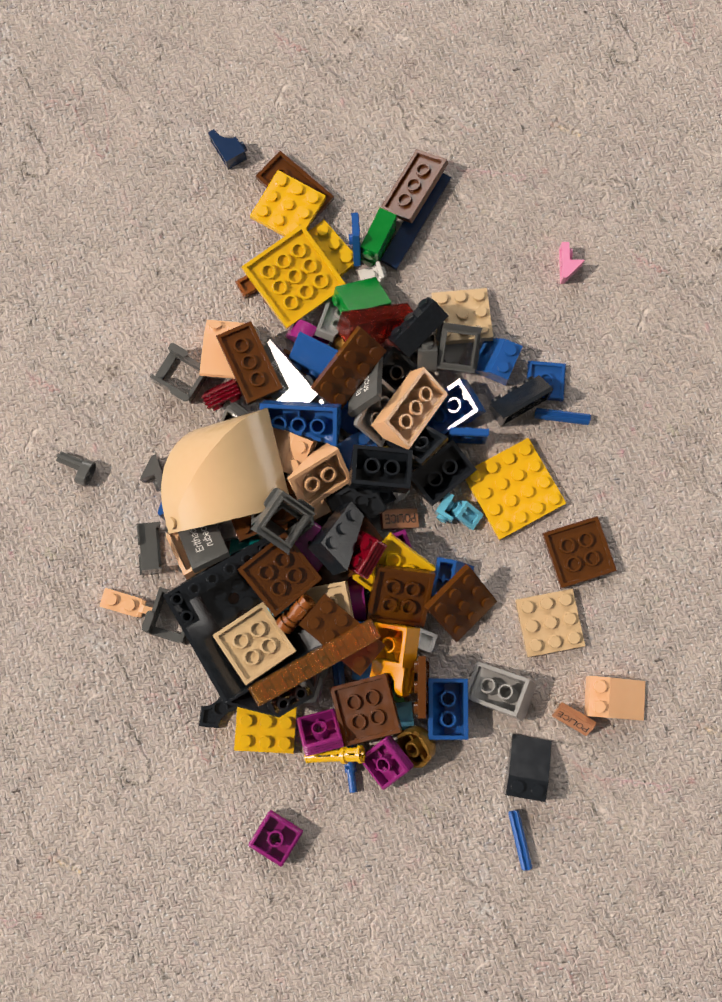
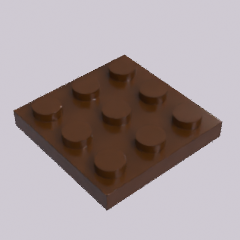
M598 516L542 533L560 589L617 571Z
M284 532L279 537L285 541L288 535ZM270 543L237 569L275 617L322 579L295 544L290 549L289 554Z
M377 564L366 621L424 628L428 612L424 605L431 598L435 572Z
M465 564L424 607L455 642H458L490 610L497 600L474 571Z
M418 656V661H414V673L418 674V681H414V693L418 694V702H414V714H418V718L426 719L428 718L429 658Z
M387 673L330 687L344 746L403 732Z

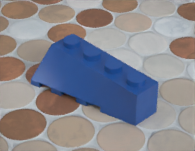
M265 400L260 403V410L268 408L272 427L337 447L341 426V404Z

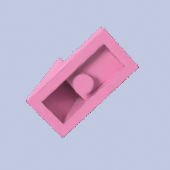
M562 242L559 248L560 284H564L571 278L585 261L572 260L573 250L569 248V242Z

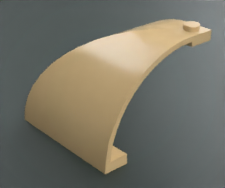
M268 408L195 429L176 443L167 458L161 483L162 507L169 534L263 512L265 509L264 501L273 488H280L289 495Z

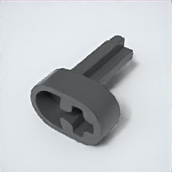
M60 451L56 456V461L78 470L75 476V483L86 487L95 473L97 464L88 459L83 461Z

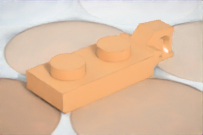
M105 588L100 607L137 618H142L143 613L146 614L148 611H152V607L145 606L147 601L142 598Z

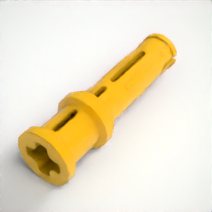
M358 745L355 748L343 746L340 749L329 750L315 755L305 756L304 754V759L307 764L320 762H340L342 764L358 762L362 764L365 761V749L362 745Z

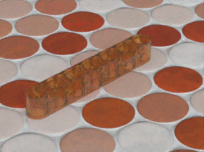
M369 619L254 683L248 689L257 706H261L381 638V635L372 619Z

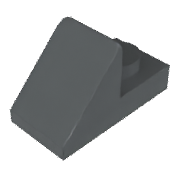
M156 454L151 456L140 480L145 483L156 479L153 481L157 492H161L163 469Z

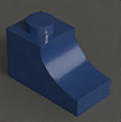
M215 129L208 132L212 145L228 170L247 160L245 153L247 148L243 141L239 142L237 137H223Z

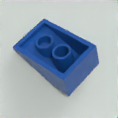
M459 378L444 389L448 395L427 425L446 436L449 433L450 427L461 428L485 413L486 410L468 380Z

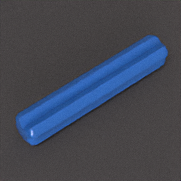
M536 408L534 412L535 419L589 425L591 421V415L585 413Z
M518 810L509 811L508 815L521 869L523 871L531 870L532 863L520 813Z

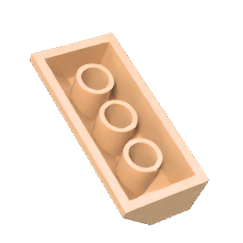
M425 367L410 371L371 426L383 439L405 449H410L448 393Z

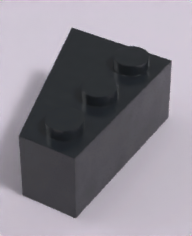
M352 502L338 506L307 547L333 575L348 570L364 515Z

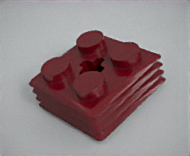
M231 379L205 391L202 398L204 399L203 402H206L207 409L212 408L215 411L222 408L228 400L230 403L239 400L242 392L236 380Z
M360 530L348 569L368 579L387 545Z

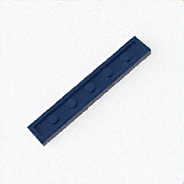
M444 173L441 175L413 223L406 221L402 223L381 258L382 263L395 270L399 268L449 184L450 176Z

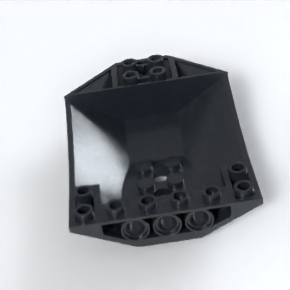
M262 538L231 554L230 557L200 571L163 594L223 703L281 717L314 697L327 648L298 625L291 634L284 632L296 652L246 686L213 637L215 633L238 619L239 611L246 610L248 612L263 602L237 570L271 543ZM231 593H237L239 596V600L235 604H231L228 601V596ZM282 613L278 614L276 617L274 615L272 616L275 620H277L282 615Z

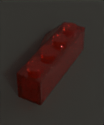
M408 303L342 311L336 328L344 342H346L356 327L359 326L381 344L385 342V339H388L392 330L400 326L404 322V318L413 310Z

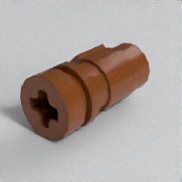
M303 594L292 604L289 610H285L276 620L278 627L283 632L291 634L300 623V620L315 605L314 600L309 595Z

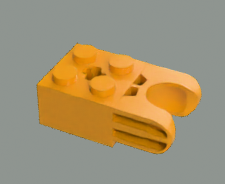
M375 622L373 635L386 646L373 660L370 677L387 673L388 677L392 676L394 680L395 693L399 696L407 697L413 689L414 661L417 659L420 628Z

